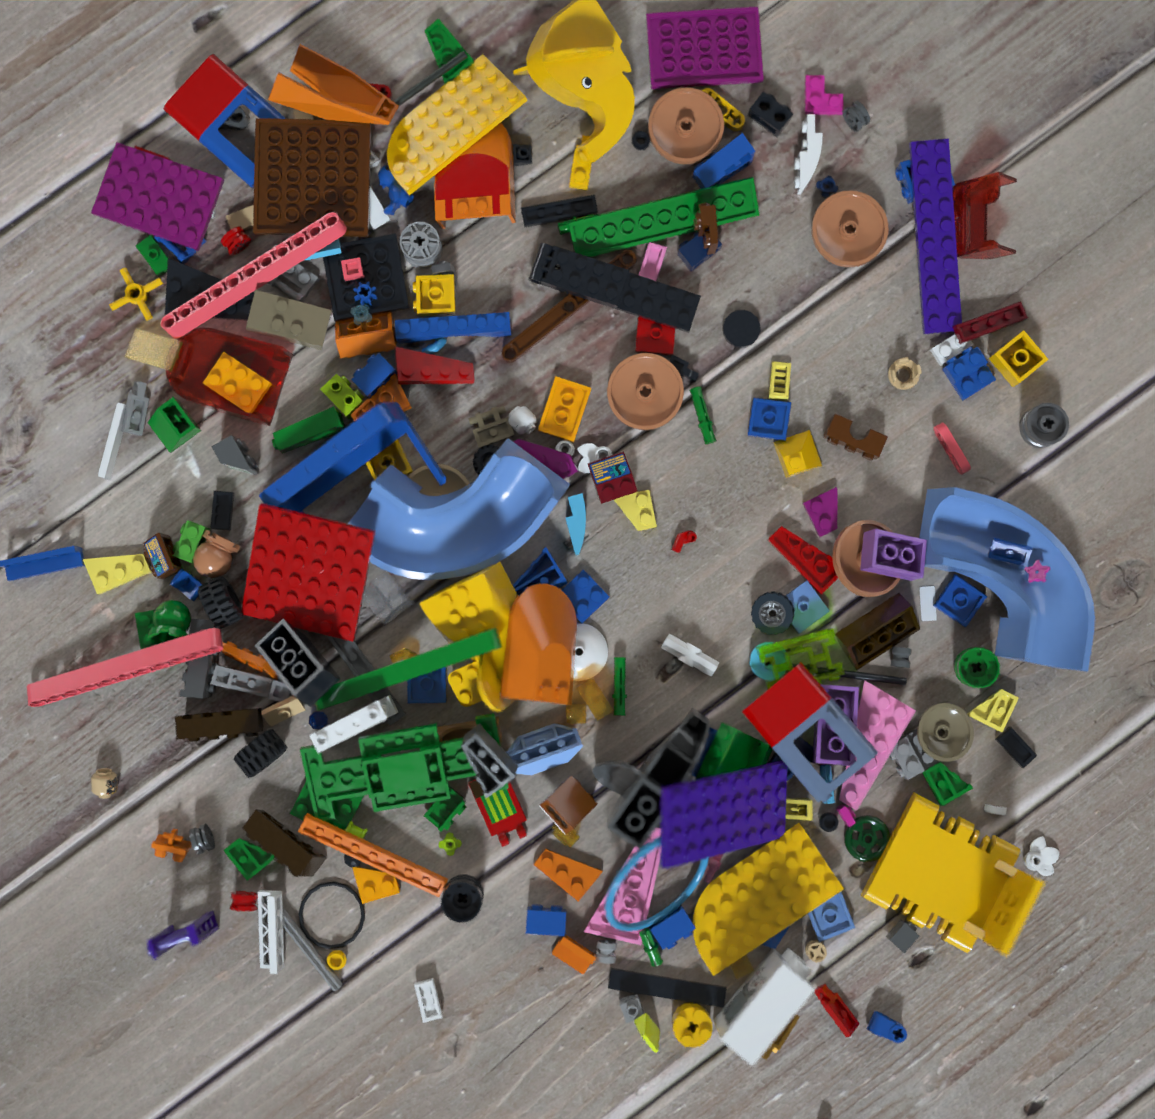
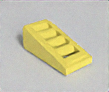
M772 361L769 400L788 401L791 363ZM775 370H786V373L775 372ZM775 377L785 378V380L775 379ZM774 385L785 386V388L774 387Z

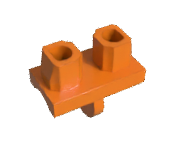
M173 828L171 833L164 832L163 835L158 834L156 840L152 842L151 848H155L156 857L163 858L166 857L168 852L173 853V860L181 863L191 849L192 844L190 841L183 840L184 837L178 835V829Z

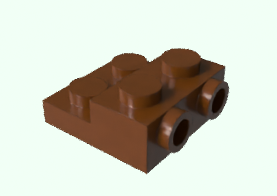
M703 203L699 205V210L695 213L694 231H698V236H704L703 248L707 249V255L715 254L718 231L715 205Z

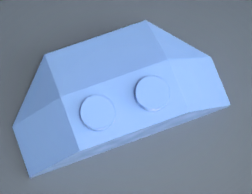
M554 723L518 736L506 753L518 765L516 774L534 775L568 763L583 745L576 728Z

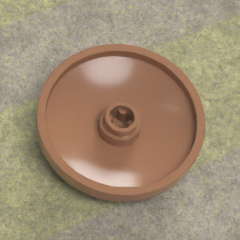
M678 88L664 94L653 106L648 122L649 137L656 151L665 159L678 164H694L708 158L719 146L724 131L723 114L717 102L707 93L694 88Z
M858 191L838 192L824 200L813 217L811 227L812 239L818 252L829 262L842 267H858L873 260L883 249L889 230L886 214L880 204L871 196Z
M652 353L635 354L624 359L613 370L607 387L608 402L615 416L625 425L638 430H653L670 422L678 413L684 395L683 381L676 367L664 357Z
M873 520L858 521L844 528L834 543L832 553L834 570L841 583L849 591L862 597H876L886 594L900 581V578L860 570L864 532L873 529L893 532L884 524Z

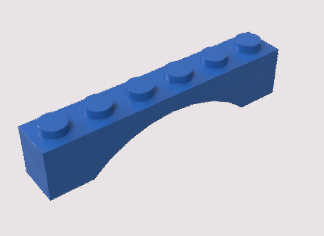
M509 312L395 320V334L398 344L416 343L454 336H511V321Z

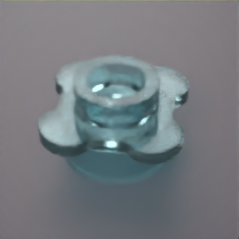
M364 304V306L358 305L351 309L350 312L354 316V323L356 325L372 320L367 304Z

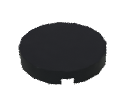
M736 310L730 313L723 324L725 340L737 348H746L753 345L761 331L758 318L747 310Z

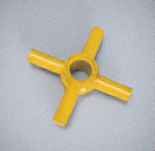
M126 267L120 269V273L127 284L125 296L110 303V308L114 311L129 302L137 304L146 321L151 320L153 316L145 303L148 297L147 293L163 284L161 278L159 277L142 286L134 283ZM139 290V296L133 298V293Z

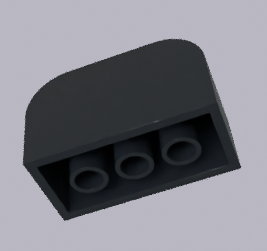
M282 619L254 645L294 697L310 707L340 680L339 675L312 642L285 619Z

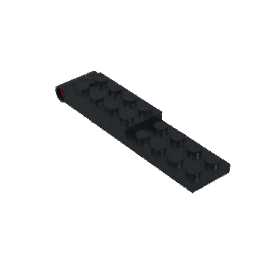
M540 243L528 279L533 283L687 333L690 332L701 295L630 273L627 269L546 243Z

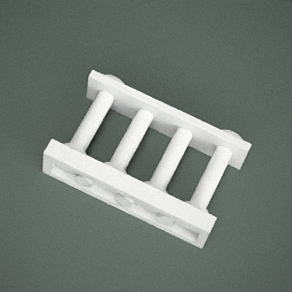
M389 695L309 736L317 752L320 753L398 713V710Z

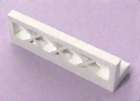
M259 890L260 968L270 969V974H278L284 968L282 891ZM264 896H267V905L264 903ZM267 913H268V924L265 922V919H264V916H265ZM267 933L269 938V944L265 941V935ZM269 952V963H266V954Z

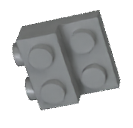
M917 729L901 736L889 756L898 765L896 770L899 776L907 780L940 762L931 758L923 751L917 738Z

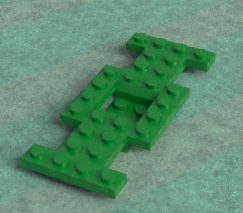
M495 713L475 716L476 726L480 724L501 746ZM437 723L361 736L358 738L361 756L324 762L322 751L318 753L314 745L301 747L300 754L314 816L323 821L333 820L336 818L333 801L368 795L371 798L374 812L451 799L449 780L477 776L461 746L464 738L440 742ZM420 748V751L382 757V754ZM508 783L498 790L509 789Z

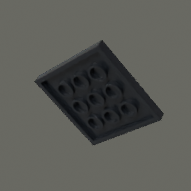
M396 233L340 243V254L323 257L334 321L410 309ZM360 257L364 278L345 281L341 261ZM369 281L370 288L376 287L377 291L373 294L377 296V299L371 301V306L369 303L361 306V300L355 301L354 299L358 294L353 289H358L359 282L366 284ZM364 291L363 295L366 297L368 293Z

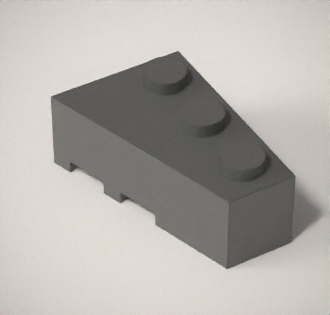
M480 724L465 734L461 746L470 766L473 767L477 775L476 779L483 788L485 798H488L516 777L518 765Z

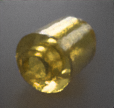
M556 824L551 827L553 829L552 834L564 846L567 845L569 848L580 838L575 828L565 835Z

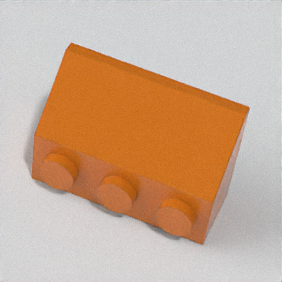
M392 312L335 321V341L340 358H352L364 354L370 355L381 351L389 352L395 349L397 344Z

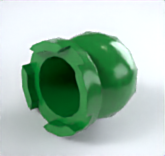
M176 600L162 602L153 613L154 627L149 630L148 638H151L150 642L157 645L187 636L186 632L191 624V613L188 607Z

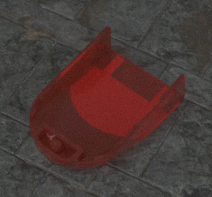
M202 327L191 330L190 333L178 338L174 342L167 355L165 371L173 391L185 400L228 415L271 426L293 354L279 345L214 328ZM223 352L272 383L253 413L243 411L203 384Z

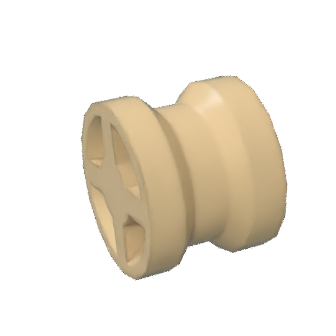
M818 940L809 941L805 947V953L813 962H821L826 958L827 950Z

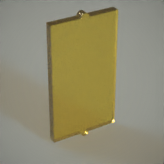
M136 328L131 341L128 342L129 347L125 357L172 372L175 361L179 358L178 354L183 342Z

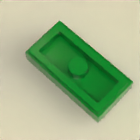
M149 235L138 243L136 248L156 275L160 277L167 272L168 257L154 238Z

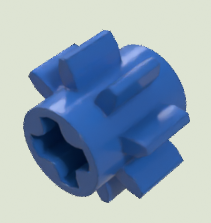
M369 281L366 284L359 282L358 289H353L358 294L354 299L355 301L361 300V306H364L365 303H369L371 306V301L377 299V296L373 294L377 291L376 287L370 288ZM366 291L368 296L365 297L363 292Z

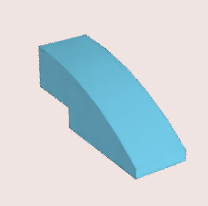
M583 493L568 497L572 516L565 518L575 556L580 554L585 535L586 511Z

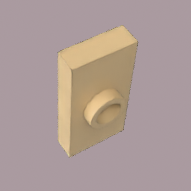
M293 695L261 710L271 727L306 709L302 701Z

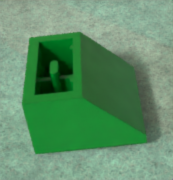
M174 397L158 407L148 421L150 427L170 453L201 432V429L181 402Z

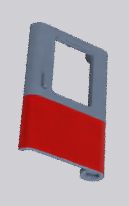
M802 662L741 711L817 802L822 801L825 803L832 797L831 792L878 754V751ZM819 719H824L857 758L855 763L830 783L825 782L794 745V740Z

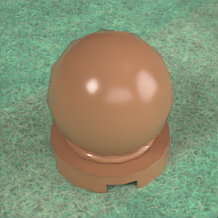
M206 529L203 537L206 538L207 542L200 544L195 550L193 562L198 573L212 579L227 573L232 564L231 553H238L241 546L238 544L233 546L234 543L230 542L231 540L214 532L210 535L211 532Z

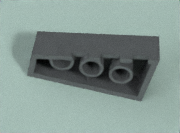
M191 619L189 635L218 627L211 620ZM219 652L186 662L188 668L182 675L185 687L184 690H180L179 697L210 698L212 694H215L216 685L210 683L215 666L218 665L215 661L216 655Z

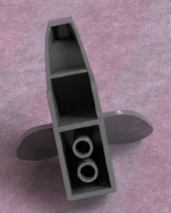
M692 707L682 723L647 757L638 770L622 761H606L594 766L593 774L603 786L620 794L608 817L607 828L640 850L646 844L657 826L661 824L662 787L688 782L708 737L710 721L706 716Z

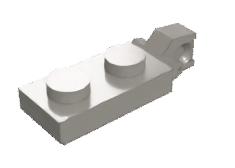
M134 382L133 389L129 391L121 432L142 436L149 398H147L145 393L147 383Z

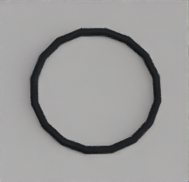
M334 881L321 883L309 890L303 898L299 910L300 927L307 939L315 945L327 949L344 947L354 941L361 932L365 920L364 905L357 892L346 884ZM334 885L345 888L355 896L360 905L361 920L359 928L350 939L341 944L328 945L318 942L309 935L304 926L302 913L305 902L313 892L321 887Z

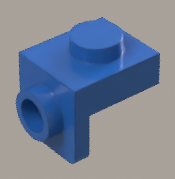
M180 569L170 582L171 586L181 591L192 601H195L199 596L198 587L203 584L183 569Z

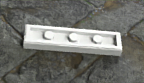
M117 403L98 472V477L111 480L123 436L121 430L126 405L122 403Z

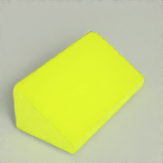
M644 1013L635 1019L634 1023L642 1038L657 1053L659 1051L660 1030L649 1015Z

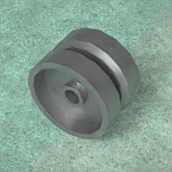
M1042 403L1028 410L1022 416L1019 424L1020 434L1028 445L1035 448H1046L1061 441L1066 436L1069 429V418L1059 405Z

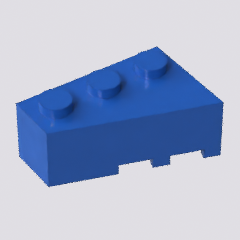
M741 133L720 151L714 153L706 162L699 163L694 168L692 177L700 189L720 185L749 166L756 151L745 135Z
M545 547L538 558L530 564L525 573L517 579L513 587L517 595L520 596L527 587L535 584H549L561 588L568 582Z

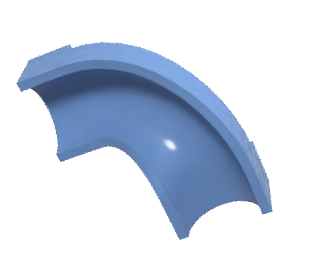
M507 439L496 451L477 479L455 492L441 496H428L420 493L422 489L420 485L390 465L374 480L370 486L373 489L348 524L376 531L370 562L385 571L407 578L423 580L460 577L485 569L518 550L537 531L570 484L513 441Z
M956 487L927 489L919 537L920 539L927 540L924 567L957 572L970 577L989 588L1004 602L1008 611V618L1000 617L995 656L1052 668L1088 672L1095 627L1094 603L1082 570L1064 544L1035 518L1001 499ZM993 538L1032 547L1027 567L1033 566L1036 560H1039L1042 566H1049L1051 569L1046 573V582L1033 581L1029 583V574L1024 570V566L988 558Z

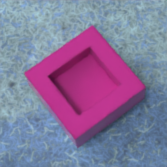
M842 804L836 808L848 827L856 823L853 819L856 816L850 807Z

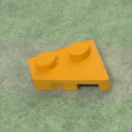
M360 866L352 868L362 904L400 893L396 877L376 869H366Z

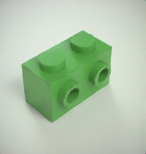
M187 520L181 527L180 534L182 535L180 540L174 545L173 556L194 564L195 550L200 544L206 542V538L203 537L205 530L210 531L211 529Z

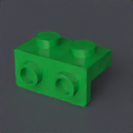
M449 786L451 799L434 802L424 814V817L434 824L440 832L444 829L448 830L454 823L453 817L456 814L460 815L467 807L464 805L466 799L451 786Z

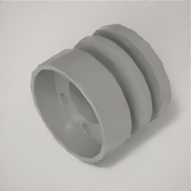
M414 222L402 231L400 247L406 261L411 266L417 269H428L439 262L442 256V244L437 230L431 224ZM419 240H422L421 246L418 245Z

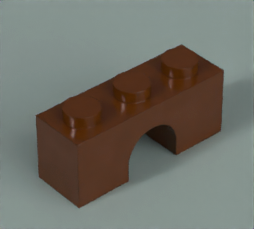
M837 414L832 416L823 438L827 439L828 443L836 446L840 444L845 447L846 451L861 453L863 458L870 461L880 457L888 436L870 429L866 432L864 439H855L850 434V427L853 421Z

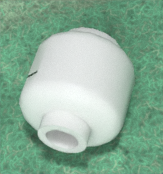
M517 406L509 413L508 423L518 434H530L536 428L537 418L527 407Z

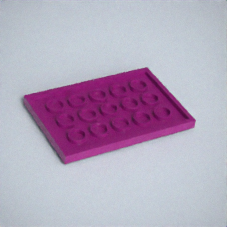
M758 7L646 13L651 89L763 82Z
M116 142L91 214L199 251L224 179Z

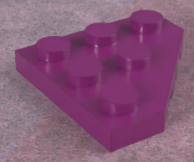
M521 439L513 441L563 479L579 472L572 456L568 453Z

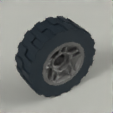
M766 592L759 596L752 606V622L756 628L761 630L760 632L767 633V635L783 633L793 622L795 615L793 603L786 595L784 596L780 592ZM770 610H775L776 616H770Z

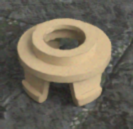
M908 357L896 360L888 370L890 383L900 390H908L914 387L922 374L920 364L916 365ZM901 368L907 369L910 373L909 379L905 382L899 381L896 377L897 371Z

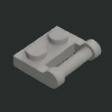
M297 264L268 282V284L272 287H277L292 299L303 302L319 278L300 264ZM283 276L299 287L301 292H295L281 282L280 278Z

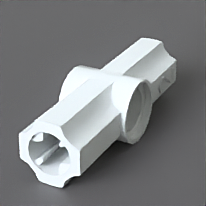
M668 634L661 646L665 651L678 657V660L692 668L699 669V671L706 675L712 676L718 667V661L702 653V650L688 642L685 643L671 634Z

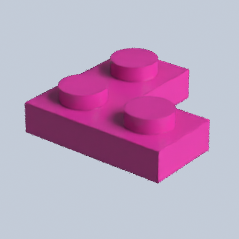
M806 75L805 114L842 115L843 94H825V75Z

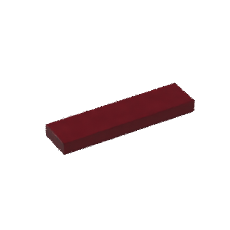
M1019 301L953 326V330L959 344H963L1028 319L1022 302Z

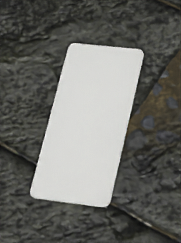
M934 586L920 587L922 621L937 620L936 608L933 606L936 602Z

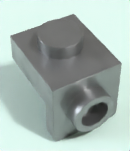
M439 261L436 265L431 266L433 275L454 274L455 286L457 285L455 269L450 262Z

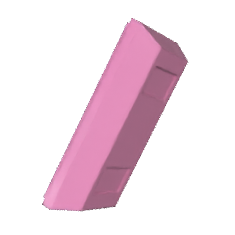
M649 242L639 276L657 281L667 247Z

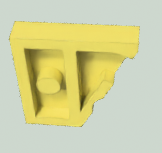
M649 490L635 492L614 499V502L617 503L637 531L657 527Z
M999 689L972 709L968 716L999 732H1003L1019 697Z

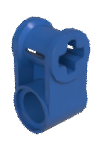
M874 1010L866 1029L895 1043L904 1042L907 1038V1031L902 1024ZM899 1029L900 1034L896 1033V1034L894 1035V1034H893V1031H894V1030L897 1031V1030Z

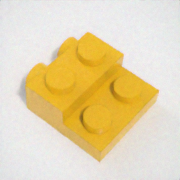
M454 274L416 276V282H413V293H416V300H413V309L419 317L437 316V314H456Z

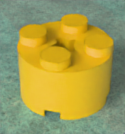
M686 1002L677 1007L671 1020L676 1039L684 1047L694 1048L705 1044L712 1034V1022L707 1010L703 1006L692 1002ZM689 1022H693L694 1027L691 1028Z

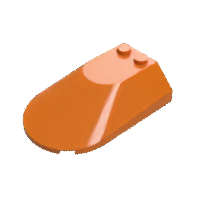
M535 584L529 586L520 596L516 597L512 604L508 621L501 698L572 705L577 619L570 599L562 590L553 585Z

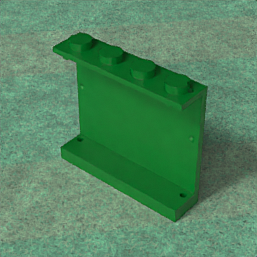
M721 722L695 780L764 765L767 763L773 749L769 744Z

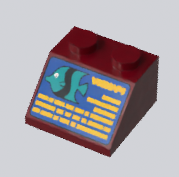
M624 451L587 463L601 504L638 492Z

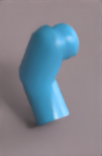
M445 337L436 338V342L423 348L422 352L427 354L438 352L446 344L447 339Z

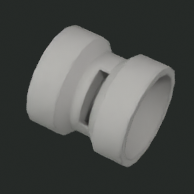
M598 940L597 948L599 953L596 955V961L608 964L615 963L616 956L614 955V950L617 947V942Z

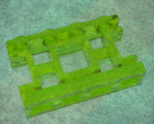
M828 628L756 647L760 663L770 661L774 679L765 681L766 689L768 690L780 680L778 672L785 670L789 672L793 669L791 655L806 651L811 666L809 670L811 674L818 673L816 662L824 660L827 669H836L835 671L814 676L820 684L822 683L821 680L829 678V681L840 679V675L845 674L842 669V662L832 664L827 647L837 644L834 638V629ZM828 638V641L821 642L823 653L814 655L811 646L803 647L804 644ZM788 648L791 649V651L783 652L785 663L776 665L773 655L765 656V654Z

